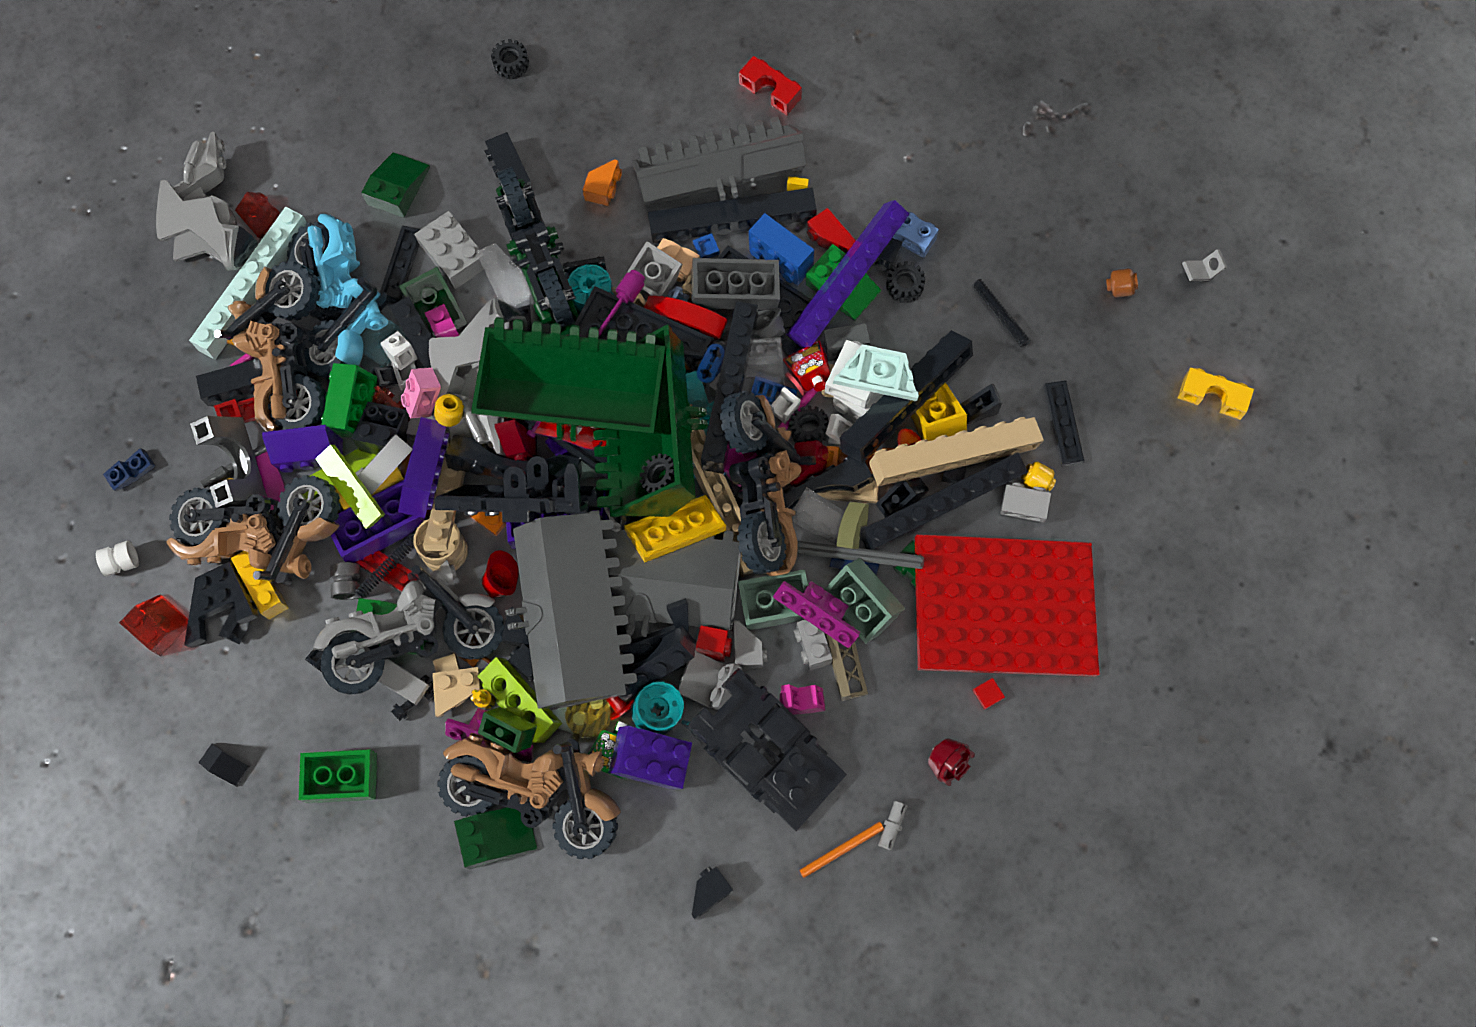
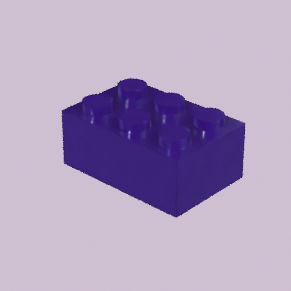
M632 726L619 727L608 773L672 790L683 789L692 743Z

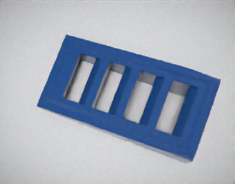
M755 376L751 390L754 396L764 395L770 405L776 400L777 391L781 392L784 387L795 396L797 395L796 389ZM760 387L763 388L762 394L758 393ZM768 389L772 390L770 397L767 396Z

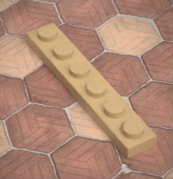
M445 457L435 498L462 486L465 472L449 469ZM435 500L423 543L424 551H448L456 511L435 510Z

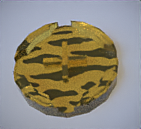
M603 699L567 707L565 719L567 726L573 733L578 734L581 738L591 739L599 736L602 730H607L611 722L612 712L608 702Z

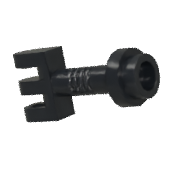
M427 675L420 678L425 683L430 679ZM433 681L428 683L429 688L421 700L424 697L429 702L434 699V690L430 692L433 689ZM409 700L405 701L401 706L396 703L391 713L399 721L402 719L406 720L408 718L406 713L415 704Z

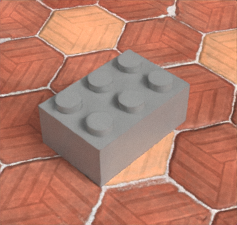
M449 211L414 234L421 248L436 267L440 269L454 289H457L489 267L484 254Z

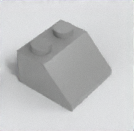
M646 241L627 273L631 270L638 271L646 279L645 285L642 288L644 291L652 296L667 297L669 290H672L676 284L683 264Z

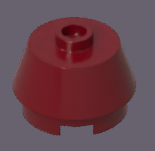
M947 738L933 748L928 764L939 782H944L947 786H951L953 779L959 781L970 769L971 766L967 763L970 758L975 757V753L969 749L968 744Z

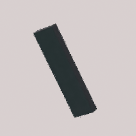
M402 225L380 295L385 292L389 296L398 298L399 301L402 299L403 293L399 286L408 281L419 248V243L414 234L421 229Z
M1067 381L1045 383L1044 390L1061 466L1082 464L1085 460Z

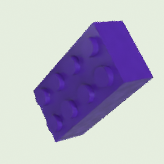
M420 418L402 487L399 513L425 518L427 510H432L447 448L445 445L448 443L450 434L446 432V426L439 424L436 420Z
M404 480L372 496L385 515L371 528L366 529L351 507L338 513V519L334 520V522L340 526L330 536L345 562L356 563L358 560H363L364 557L374 554V552L380 551L409 536L410 533L415 531V528H418L426 521L422 517L398 512Z

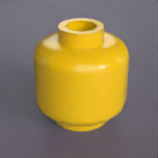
M453 394L440 396L435 402L434 416L436 421L446 427L459 424L463 418L464 405L462 400Z
M1040 462L1029 463L1026 466L1028 473L1021 476L1023 485L1028 489L1041 487L1046 489V491H1051L1056 483L1053 469Z

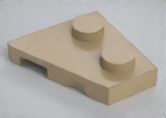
M478 667L433 673L435 716L437 718L444 716V713L455 706L458 707L467 698L472 697L473 694L471 692L474 689L477 691L481 690V681L477 677L480 674Z

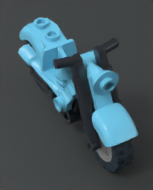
M322 213L318 216L319 222H314V224L311 222L307 223L305 227L302 226L298 229L297 234L294 233L292 242L288 244L289 251H287V257H289L288 263L289 261H294L306 266L314 272L313 275L317 276L319 280L317 283L320 285V291H318L320 298L319 301H316L315 309L311 310L309 315L321 321V324H316L313 327L312 332L315 340L312 347L305 349L304 356L306 367L309 371L329 379L333 363L359 366L364 351L361 335L368 328L380 330L388 324V320L381 314V311L387 304L393 305L399 302V299L389 296L385 292L380 295L377 287L371 285L363 277L359 279L351 278L350 273L360 266L356 259L353 228L349 223H344L331 215Z

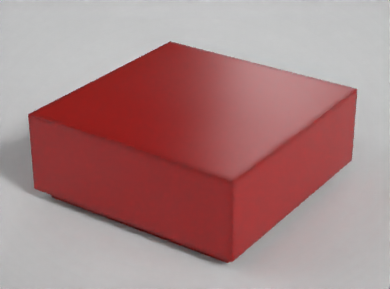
M993 678L972 690L984 710L1005 698Z

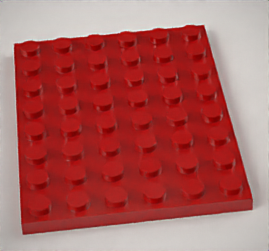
M938 535L915 536V555H920L924 558L923 568H915L918 670L1097 677L1100 675L1092 543Z

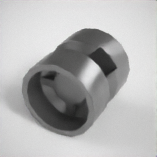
M343 562L330 566V579L334 581L330 585V597L332 599L353 600L359 598L355 592V589L360 587V583L357 582L360 578V566L358 564Z

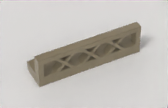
M824 632L832 656V667L841 701L867 696L868 691L855 641L845 651L839 647L838 641ZM846 656L855 661L856 666L851 673L844 669L843 660ZM856 670L858 673V677L854 675ZM851 678L860 682L862 691L850 693L848 683Z

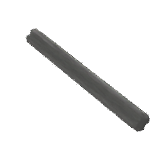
M798 541V554L853 561L861 558L864 562L917 569H922L924 566V558L920 555L863 548L850 549L837 547V545Z

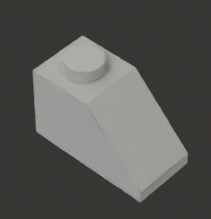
M738 620L734 621L735 664L742 667L741 670L763 669V662H767V648L762 649V641Z

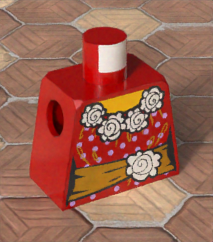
M820 341L783 359L789 373L797 380L804 391L814 388L815 391L819 392L825 389V384L831 374V370Z

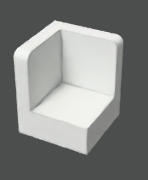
M784 387L779 397L771 405L774 407V415L785 424L791 415L794 414V411L799 408L801 400Z

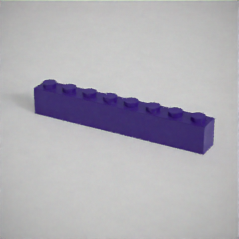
M896 200L882 205L786 333L801 348L813 345L910 215Z

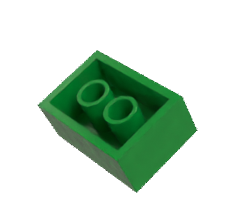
M333 363L332 371L329 375V388L325 396V409L321 417L322 425H326L337 435L352 438L367 402H373L377 376L358 365Z
M370 749L300 753L298 800L305 803L376 800L377 753Z

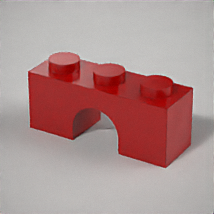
M753 56L739 71V84L752 93L756 94L763 87L773 88L771 105L785 115H788L802 99V87L799 83L785 77L780 70L773 69L763 59Z

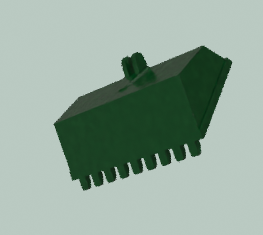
M496 317L494 328L485 327L471 414L538 421L557 425V440L563 439L565 433L564 426H571L570 438L573 442L577 441L578 427L655 434L662 393L665 346L655 345L656 335L652 333H647L645 344L637 343V333L633 331H628L626 342L618 341V331L615 329L608 331V338L605 340L599 339V329L596 327L589 329V338L580 337V327L577 325L570 327V336L561 335V325L559 323L551 325V334L542 333V322L540 321L533 322L532 332L524 331L523 320L521 319L514 320L513 330L505 329L504 318Z
M665 325L652 332V334L656 335L655 345L665 346L662 393L655 434L612 429L595 430L593 433L594 440L606 441V446L595 447L594 455L596 457H607V463H597L595 465V472L608 474V479L596 481V489L609 491V496L598 497L596 504L597 507L610 508V517H669L696 498L691 433L692 430L707 429L708 423L707 420L691 418L705 417L707 410L703 407L690 406L688 402L684 345L672 332V328L669 325ZM646 336L637 340V343L645 344ZM658 454H666L673 458L675 482L649 493L643 489L640 480L643 479L640 477V473H644L642 467L643 465L647 467L646 461L648 459L652 461V456L656 455L658 457ZM666 470L660 474L658 482L663 479Z

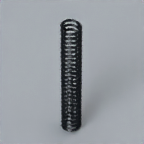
M978 279L973 284V289L977 291V294L981 296V299L985 301V304L989 306V309L993 311V314L997 316V319L1001 321L1005 329H1008L1007 331L1010 332L1009 334H1012V337L1016 339L1020 347L1028 345L1031 340H1029L1027 335H1024L1023 329L1018 327L1019 324L1014 322L1015 319L1010 317L1011 314L1006 312L1004 306L1000 304V301L996 299V296L992 294L988 286L983 284L984 281Z
M417 528L383 561V564L378 566V569L373 571V574L368 576V579L363 581V584H360L358 589H355L356 594L363 599L359 593L367 597L366 594L369 595V592H372L374 587H377L376 584L382 582L383 576L387 577L385 573L389 574L388 571L392 572L390 569H394L392 565L397 567L395 564H399L397 560L402 562L400 558L404 559L403 555L406 557L405 553L409 554L408 551H412L410 548L414 549L413 536Z

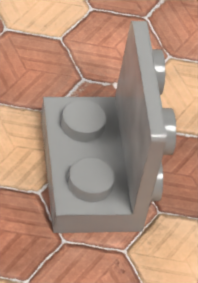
M695 651V657L686 664L677 690L681 696L712 710H719L732 696L721 685L737 668L741 669L742 667L736 664H722Z

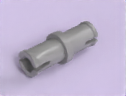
M897 801L893 802L889 818L883 824L885 828L878 843V846L892 851L898 831L902 830L901 823L908 809L907 805Z

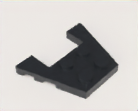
M227 562L195 578L184 642L186 647L192 648L207 641L205 619L232 606H235L236 621L238 623L245 624L259 617L257 610L252 607L251 603L253 601L251 596L246 593L244 589L245 584L232 562Z
M685 598L667 605V611L674 625L649 633L647 637L640 636L632 639L630 644L619 646L620 652L622 654H633V663H637L651 655L660 645L663 637L682 626L689 633L687 599ZM624 625L616 626L617 635L627 634ZM687 663L683 664L682 666H680L679 668H677V669H675V670H678V669H680V668L686 667V664H687Z

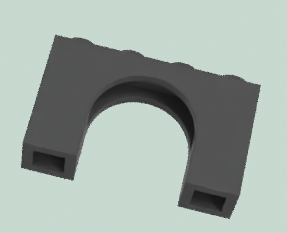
M206 416L190 424L196 444L218 446L228 455L234 468V479H226L210 487L216 508L246 506L247 499L253 494L267 497L243 417Z

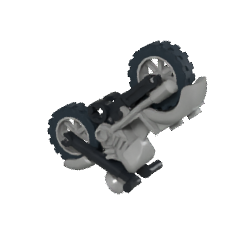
M447 560L438 570L429 574L422 567L414 565L411 568L412 572L408 574V579L411 582L402 590L397 601V607L392 612L385 615H376L372 612L363 614L362 611L348 614L349 618L340 620L339 617L325 620V628L317 636L313 650L323 651L321 671L330 687L348 695L361 694L371 689L379 681L383 674L385 659L397 658L409 652L416 653L421 658H429L436 653L438 641L433 635L436 634L435 617L440 607L446 611L442 627L443 638L452 652L461 658L469 660L481 659L491 654L502 642L501 639L505 627L502 615L492 605L495 599L478 593L457 597L444 584L454 585L453 578H457L454 566L449 565ZM475 613H480L484 618L481 621L475 620ZM486 620L490 624V630L482 629V623ZM457 624H458L463 630L457 632ZM478 632L489 634L484 643ZM465 633L468 636L466 643L462 642L458 635ZM473 635H475L480 645H469ZM425 640L427 644L432 645L429 653L420 648ZM360 649L365 650V651H364L363 653H361V654L354 655V654L358 653V651H359ZM342 658L345 660V664L335 666V659ZM346 667L348 671L345 677L342 678L336 670ZM366 667L370 669L368 673L364 677H362L358 668ZM351 670L356 672L359 680H348Z

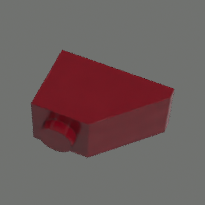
M515 419L495 424V430L506 457L511 460L529 461L532 457L536 456L535 437L533 439L526 434L528 431L526 427Z
M817 440L795 443L794 448L800 456H815L816 464L800 465L801 473L795 480L790 482V485L798 487L804 484L807 478L813 475L817 477L826 469L829 458L828 447Z

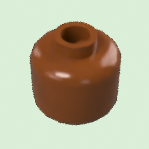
M1130 268L1114 270L1111 272L1110 279H1106L1107 291H1112L1115 298L1132 296L1135 290H1138L1137 272L1133 273Z

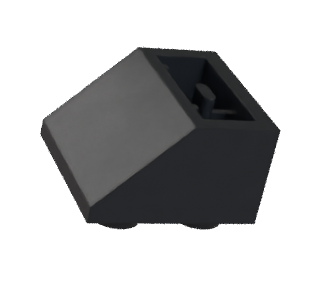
M368 401L351 439L360 451L375 455L382 450L394 435H397L407 443L408 412L404 409Z

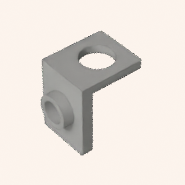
M1215 250L1203 260L1184 261L1182 263L1189 281H1210L1227 268L1220 250ZM1213 258H1217L1219 262L1216 270L1211 268Z

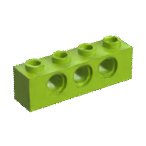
M495 657L477 676L483 682L481 684L482 687L496 697L495 701L500 707L531 722V714H535V720L532 724L536 725L537 729L533 743H544L563 724L552 710L538 709L536 692L506 658ZM505 680L506 688L503 690L502 683ZM518 696L521 699V703L519 706L516 705V699L518 698Z

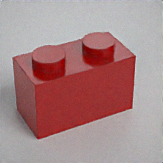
M701 625L696 651L716 661L725 662L726 656L730 657L732 639L729 638L728 631Z

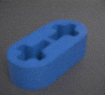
M712 344L706 350L697 369V377L701 382L712 383L720 374L726 349L724 345ZM720 348L719 352L722 355L721 357L715 358L713 350H718ZM712 365L710 369V373H712V376L705 378L706 374L703 373L704 369L708 370Z

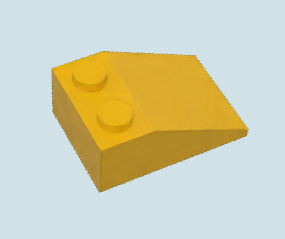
M946 383L911 416L922 440L932 441L942 435L950 437L960 431L967 430V414Z

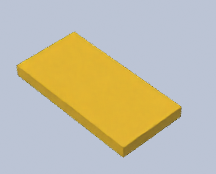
M706 495L691 500L669 517L648 516L625 525V532L644 563L726 531V524Z

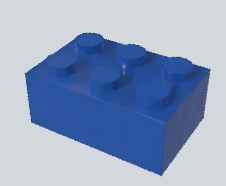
M764 213L748 231L749 251L756 259L779 260V273L782 274V277L787 282L798 286L806 278V273L814 265V249Z

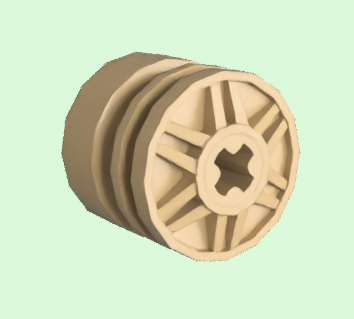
M429 519L424 521L414 534V546L426 566L435 571L447 560L449 565L454 566L455 570L459 569L465 563L468 556V545L455 523L453 524L448 551H424L423 543Z

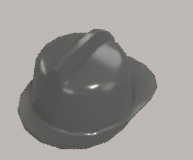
M775 308L758 311L755 334L763 340L784 335V321L780 316L781 309Z

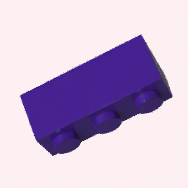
M326 425L262 432V438L271 464L284 473L293 472L294 469L313 470L314 467H320L316 458L330 445H335L343 455V439Z

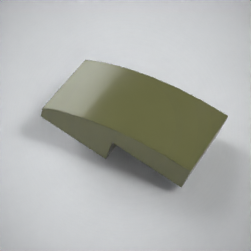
M849 502L840 524L837 547L859 549L861 526H867L869 504Z

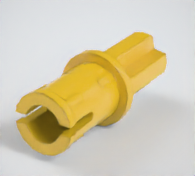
M474 689L471 692L473 696L470 699L477 707L490 709V705H495L494 696L487 690L477 691Z

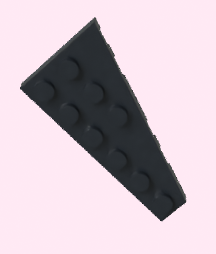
M596 286L593 288L574 325L580 327V337L589 338V329L591 327L600 329L619 301L616 295ZM630 301L628 303L622 302L599 339L607 340L608 331L615 329L618 331V341L626 342L628 331L636 332L637 340L645 337L647 333H652L665 325H669L672 328V332L683 342L684 357L703 359L706 350L712 342V337Z

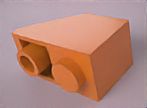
M614 159L588 172L582 190L585 201L608 206L610 200L614 199L616 182L620 181L622 176V169L619 167L618 160Z

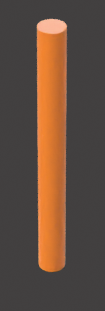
M879 821L801 868L799 871L802 877L809 876L883 831L884 827Z

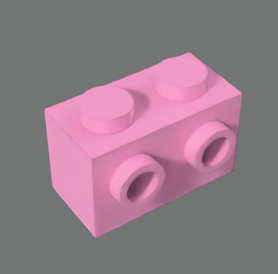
M433 368L411 369L409 378L406 380V388L404 394L401 395V402L406 407L410 419L431 417L441 389Z

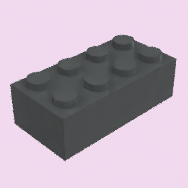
M693 258L691 268L692 303L706 309H735L736 301L758 305V310L778 308L780 301L779 260Z

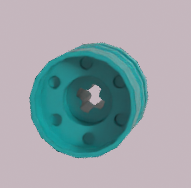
M597 265L578 267L571 273L568 279L576 298L572 301L578 315L595 286L614 294L611 289L613 285L609 273Z
M653 682L645 686L634 700V705L631 709L632 720L639 729L664 735L670 732L681 719L684 711V702L680 692L673 685L665 682ZM654 707L656 710H661L658 716L656 713L651 712Z

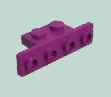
M784 581L773 596L774 599L847 648H850L860 635L857 629L842 620L849 606L812 581L809 582L803 593Z
M478 708L469 725L448 718L445 722V735L454 740H462L469 737L470 733L478 734L481 720L486 710ZM531 745L530 748L515 753V758L531 762L534 746Z

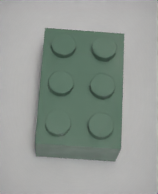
M861 558L847 564L824 589L849 606L843 619L860 632L859 637L865 644L880 636L905 609Z
M805 569L791 571L778 576H764L738 581L745 625L749 631L805 620L773 598L784 581L803 593L808 585Z

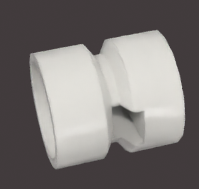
M129 540L115 544L114 548L106 547L96 551L97 564L102 574L106 577L120 573L121 569L127 571L139 566L137 551Z

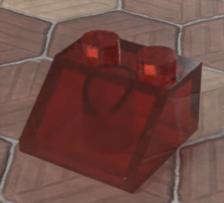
M160 594L134 606L119 623L150 651L162 656L187 629L188 618Z

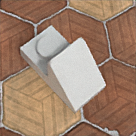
M831 414L826 435L829 436L828 444L841 448L839 438L853 424L839 414Z

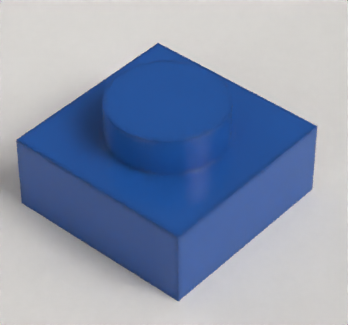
M712 233L693 240L694 248L700 258H711L720 255V250Z

